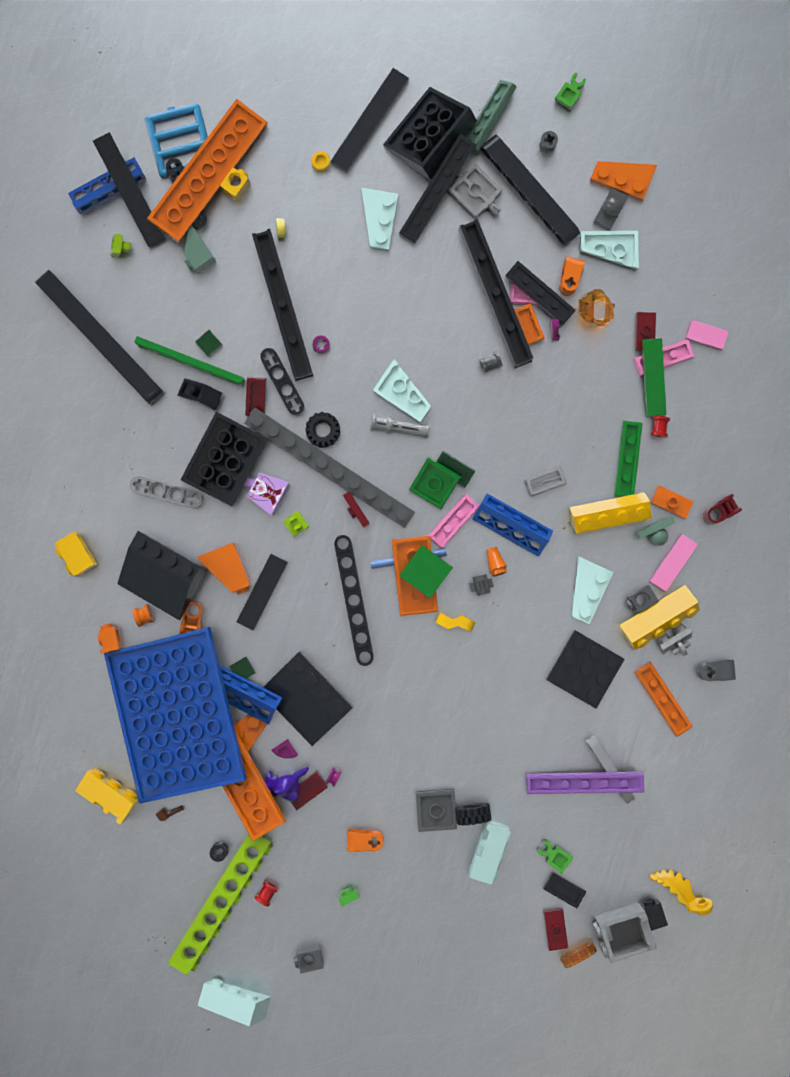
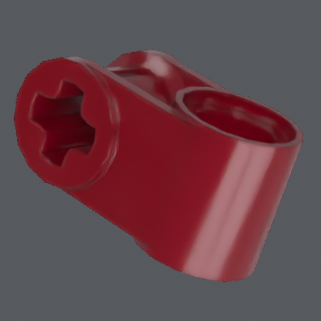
M733 493L704 511L703 519L707 524L714 525L742 511V508H739L733 499ZM711 511H715L717 513V519L715 521L712 520L710 517Z

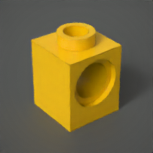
M232 168L220 185L222 192L238 202L250 185L248 174L242 169L236 170ZM234 180L241 181L239 186H232L231 184Z

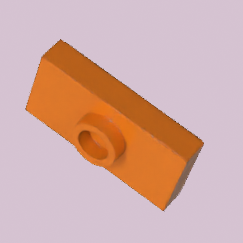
M531 303L515 309L528 345L544 340L545 337Z
M659 485L650 503L686 519L694 501Z

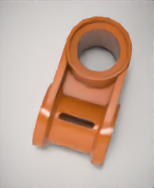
M566 256L559 285L562 294L570 296L575 293L584 269V260ZM567 282H570V283H571V284H570V285H571V288H568V287H567V286H568Z
M193 601L188 605L183 614L179 634L202 629L204 607L200 602ZM192 605H196L198 607L199 612L197 615H192L190 613V607Z
M347 830V851L375 852L380 850L383 845L384 836L379 831ZM373 837H376L377 845H374L373 841H371Z

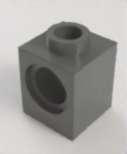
M644 585L626 596L628 607L632 612L635 610L636 613L642 612L659 601L650 585ZM640 594L645 597L643 605H639L636 601L637 596Z
M320 945L297 950L294 963L295 967L299 968L300 974L324 968ZM305 956H311L314 961L312 963H306L303 960V958Z

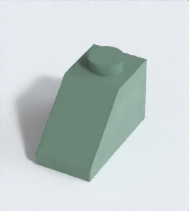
M190 226L184 250L187 260L184 262L190 271L194 269L198 274L216 260L195 229Z

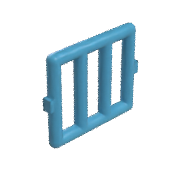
M197 103L176 109L174 106L167 108L168 111L145 117L158 172L162 178L168 177L163 158L197 150L208 137L201 109ZM194 112L196 123L156 133L154 122ZM196 130L199 131L201 141L163 151L160 150L158 140ZM179 166L171 167L170 170H174L175 174H178L177 168Z

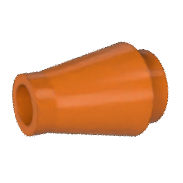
M498 548L487 549L489 573H492L493 577L505 574L508 566L499 553Z

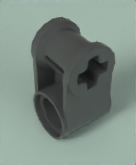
M734 660L702 663L696 670L697 676L706 681L736 679ZM707 669H709L710 673L705 675L704 671H707Z

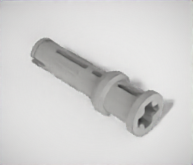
M373 413L370 430H385L386 433L396 431L427 437L429 425L394 420L392 416L382 417Z

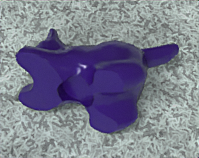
M305 767L293 775H283L278 778L276 774L272 775L271 771H268V776L264 781L273 797L279 795L287 801L294 802L299 797L300 785L298 779L308 772L309 767Z

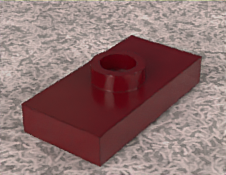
M654 312L636 313L635 351H642V340L655 339L656 313Z
M247 377L245 415L249 416L254 407L265 414L267 378Z
M346 492L343 494V497L350 506L347 509L352 518H358L363 528L367 527L369 521L351 493Z
M317 771L299 784V797L296 801L291 802V804L297 811L328 788Z
M563 908L543 911L548 950L568 949Z

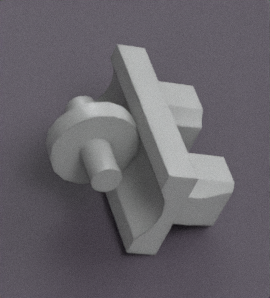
M681 623L679 626L672 628L676 636L670 639L665 631L664 635L657 638L663 655L672 650L674 655L681 652L685 656L688 654L686 648L691 646L687 640L692 637L691 633L693 631L690 627L686 628Z

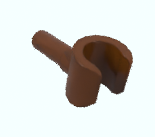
M180 806L170 810L168 813L163 808L156 816L160 821H165L173 814L183 811L184 808Z

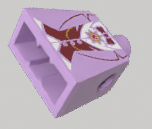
M259 473L256 479L248 476L243 486L250 489L247 497L273 516L290 484L287 481Z

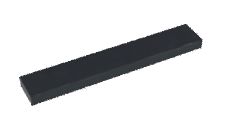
M392 68L332 158L331 163L346 173L348 172L408 82L409 77Z
M109 132L93 140L148 247L165 239L162 231L147 220L151 210L111 133Z
M459 134L400 230V235L413 243L417 242L476 146L474 142Z

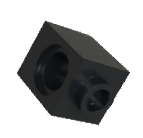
M649 898L644 900L643 904H640L648 917L651 931L668 926L661 902L658 899Z

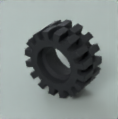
M320 412L318 414L315 413L314 416L309 418L305 431L313 445L321 448L329 447V445H333L338 440L340 425L338 420L330 413ZM319 423H327L330 426V433L326 437H320L316 434L315 429Z
M488 803L469 804L455 808L457 824L461 826L482 824L492 820L490 804Z

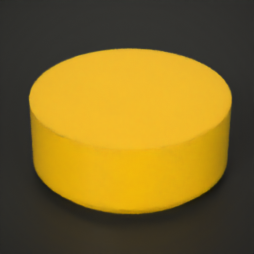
M323 151L316 152L311 159L313 168L318 172L326 171L330 167L329 155Z

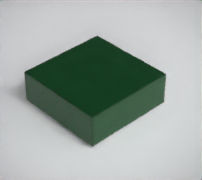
M210 330L195 341L208 357L222 345Z
M247 656L229 666L232 672L245 679L256 673Z

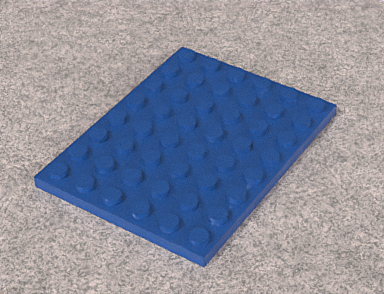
M211 627L104 653L139 804L247 780Z

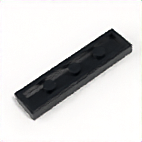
M519 261L505 275L506 278L553 318L558 319L560 324L564 325L576 311Z
M270 554L236 621L237 623L254 631L288 564L287 561Z

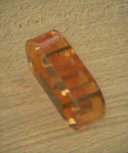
M589 941L561 956L560 960L564 968H570L594 955L597 949L593 942Z

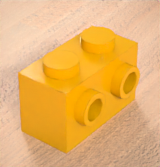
M74 531L54 543L57 547L55 551L59 558H63L66 562L65 568L70 575L73 574L74 577H79L98 565L79 532Z

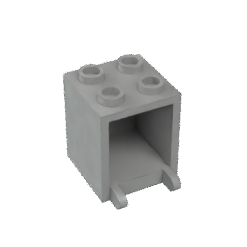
M638 902L594 916L596 922L593 923L598 938L602 940L599 941L600 949L604 957H608L611 963L657 949L648 917ZM604 927H610L614 941L609 942Z

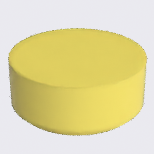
M276 219L277 238L285 237L284 219Z

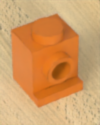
M111 624L100 626V634L97 636L99 645L103 646L100 654L122 649L118 626L112 627Z

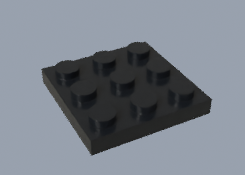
M574 630L546 680L597 709L625 659Z

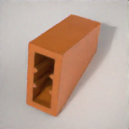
M235 543L197 556L198 560L232 593L237 592L239 595L249 591L248 587L252 585Z

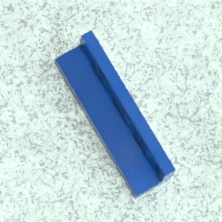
M135 157L126 161L128 167L133 164L136 167L130 171L136 183L146 179ZM109 171L68 193L79 214L120 193L114 181L109 182L111 176ZM97 183L103 185L102 187L92 191L93 186ZM81 192L87 194L77 200L75 198V195Z
M488 493L473 517V520L538 557L553 533V530ZM481 511L489 514L491 519H484L479 514ZM497 522L505 523L507 528L502 529L498 527ZM519 531L524 537L518 538L514 535V532ZM530 541H537L542 545L537 549L531 545Z
M220 666L226 692L228 691L234 696L233 698L227 696L229 704L270 724L282 697ZM243 700L250 702L251 706L245 705ZM259 709L269 712V716L262 714Z

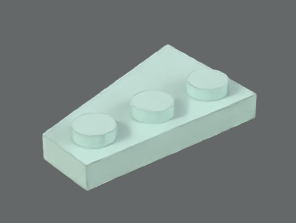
M361 188L370 248L389 251L398 194Z
M581 231L580 252L638 270V231Z
M394 359L373 389V392L421 423L431 406Z
M579 556L577 558L571 616L590 625L613 572Z

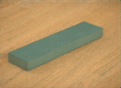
M503 80L499 81L479 114L477 123L467 134L466 138L476 144L475 151H479L517 88L514 83Z

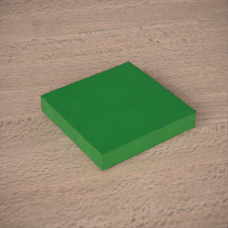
M428 457L409 490L442 509L461 476Z
M421 545L399 576L428 598H431L453 567L424 545Z

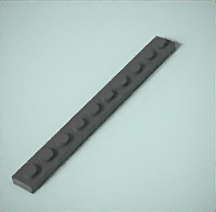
M254 407L245 421V425L268 438V440L403 528L407 526L415 512L257 408Z

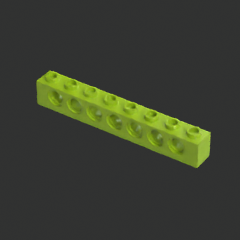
M248 834L168 961V964L185 975H188L190 970L193 972L196 970L200 963L197 960L200 954H206L211 946L208 944L211 937L216 938L221 930L218 927L221 921L226 922L231 914L229 908L232 904L236 906L242 895L239 892L242 888L246 889L252 879L249 876L253 871L257 872L263 863L259 860L263 854L267 856L273 847L270 844L272 838L264 834L252 841ZM256 848L258 855L251 856L248 853V849ZM238 865H246L248 871L241 873L238 870ZM228 882H236L237 888L230 889L228 887ZM220 897L225 898L227 905H219L217 899ZM207 915H215L216 922L208 921ZM197 931H203L206 934V938L200 939L196 934ZM186 948H193L196 954L189 955L186 952Z

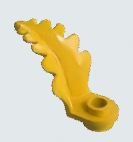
M662 870L661 873L657 871L649 876L651 880L657 881L663 887L670 888V892L678 896L679 903L683 904L689 913H698L701 916H706L712 912V900L696 898L693 895L690 880L688 878L683 880L680 872L674 876L673 870H669L668 873L666 870Z

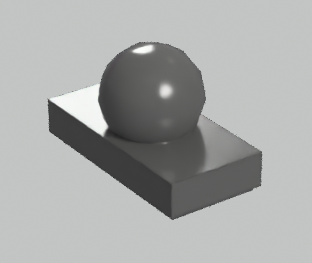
M611 188L594 223L610 231L629 196Z

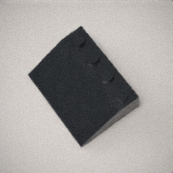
M429 87L383 146L416 172L431 180L459 134L465 137L477 123V119L470 107Z
M215 412L180 480L232 507L268 438Z
M137 531L128 547L117 584L172 617L181 620L208 569L149 535Z
M301 651L263 687L282 697L277 707L278 712L311 746L319 741L353 708V705Z

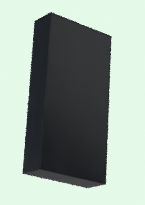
M553 871L543 887V890L576 909L586 894V890Z

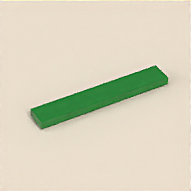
M136 336L134 341L140 348L238 386H244L246 381L244 377Z

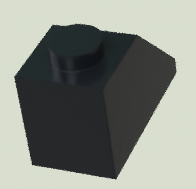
M184 378L177 396L203 407L216 410L220 403L222 392L206 384Z

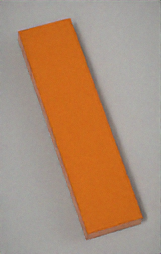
M651 662L634 671L676 737L693 727Z

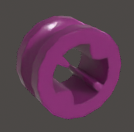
M320 335L315 337L312 345L314 351L321 354L329 349L330 344L328 338ZM318 340L326 342L324 349L320 350V347H316Z
M333 767L326 784L331 783L335 787L342 771H335Z

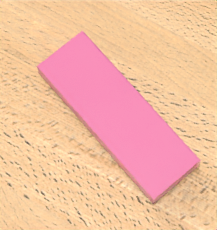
M688 339L663 348L664 368L695 357ZM642 355L634 358L640 377L644 376Z
M465 494L429 534L430 539L442 549L476 512L479 505Z
M681 534L649 582L666 592L698 544Z

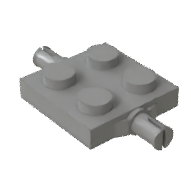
M476 163L469 170L459 172L457 181L449 189V193L475 218L487 208L495 216L501 211L494 203V200L503 189Z

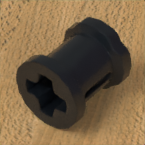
M216 842L210 849V858L215 862L223 861L229 853L228 845L225 842ZM221 848L223 850L222 854L217 855L216 851Z

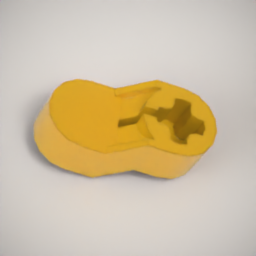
M441 612L435 621L448 630L460 626L469 632L472 631L476 624L463 615L451 619Z

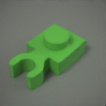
M577 73L573 74L571 84L565 82L555 97L557 102L571 110L581 95V91L578 89L582 88L586 82L585 78L580 83L576 82Z
M544 840L543 843L547 845V850L541 851L538 848V853L541 856H548L546 862L562 874L573 860V857L559 846H556L553 850L551 844Z

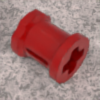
M653 416L654 429L651 432V436L667 438V424L670 422V418Z
M264 881L263 888L254 898L260 904L269 907L270 900L275 892L279 891V888L269 881Z

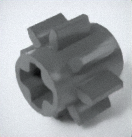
M487 574L472 577L473 583H469L471 592L476 591L477 596L491 593L490 588L494 587L492 578L487 579Z

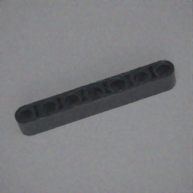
M495 134L481 146V151L564 246L580 234L576 224L498 135Z
M340 535L335 539L334 546L356 660L360 665L368 666L372 663L374 654L353 545L348 536ZM340 539L348 540L349 545L346 549L338 547ZM345 557H349L352 560V565L349 568H344L341 564L342 559ZM348 576H353L356 579L353 587H348L345 584V579ZM351 595L359 597L360 602L358 605L352 606L349 603ZM355 614L363 616V622L360 625H356L352 621ZM358 633H364L367 636L365 643L360 644L357 642L356 636ZM362 652L370 654L371 659L368 662L360 660Z

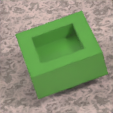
M349 887L341 891L338 900L341 906H344L359 899L360 893L357 887L354 889Z

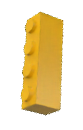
M645 493L569 508L571 523L576 534L652 519L650 500Z
M686 585L621 624L622 634L634 650L643 648L652 639L664 635L668 629L675 628L686 618L695 616L700 610L699 603Z

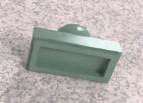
M671 516L636 531L635 535L637 539L650 535V541L656 546H661L668 541V532L664 528L676 522Z

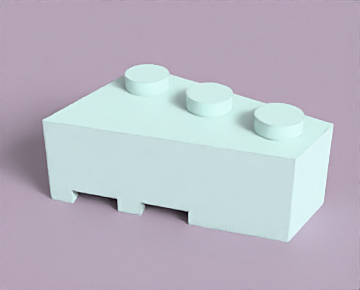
M492 820L484 823L468 873L469 878L491 885L493 880H497L499 874L498 865L504 858V848L511 835L507 825Z
M212 979L204 983L198 1006L244 1025L252 1026L265 1019L271 996L225 984L219 979Z

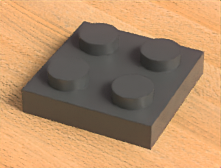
M455 790L416 792L419 832L457 829Z

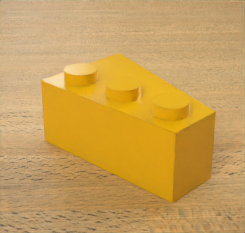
M99 769L88 770L75 791L92 804L96 803L104 808L102 811L108 815L110 812L118 818L116 822L121 825L129 818L139 802L138 797H136L137 794L130 789L125 790L120 787L121 784L118 781L107 779L104 777L105 774Z

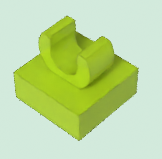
M115 233L112 237L110 256L118 257L121 252L128 253L131 249V243L122 241L123 235Z
M299 511L282 521L293 537L309 527Z

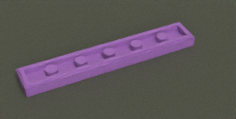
M644 772L526 774L527 794L645 792Z

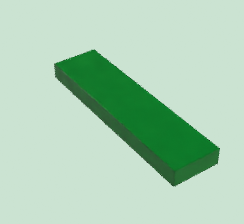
M662 338L642 340L646 416L667 415Z
M623 421L614 497L634 495L643 423Z

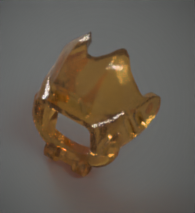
M594 289L579 299L578 314L588 323L605 326L610 322V319H614L613 308H615V304L611 303L603 290ZM595 302L606 303L604 319L594 318Z

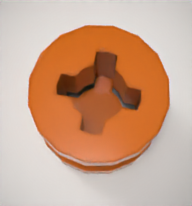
M148 604L143 605L141 609H132L133 617L138 627L143 626L147 622H154Z

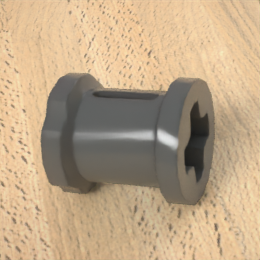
M553 131L543 133L539 143L542 152L548 154L554 151L558 142L557 134Z
M497 351L485 358L479 357L480 365L485 374L493 368L503 367Z

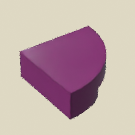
M558 319L550 321L552 342L559 341L560 339L558 330L560 323Z
M288 739L272 749V752L281 758H294L298 756Z

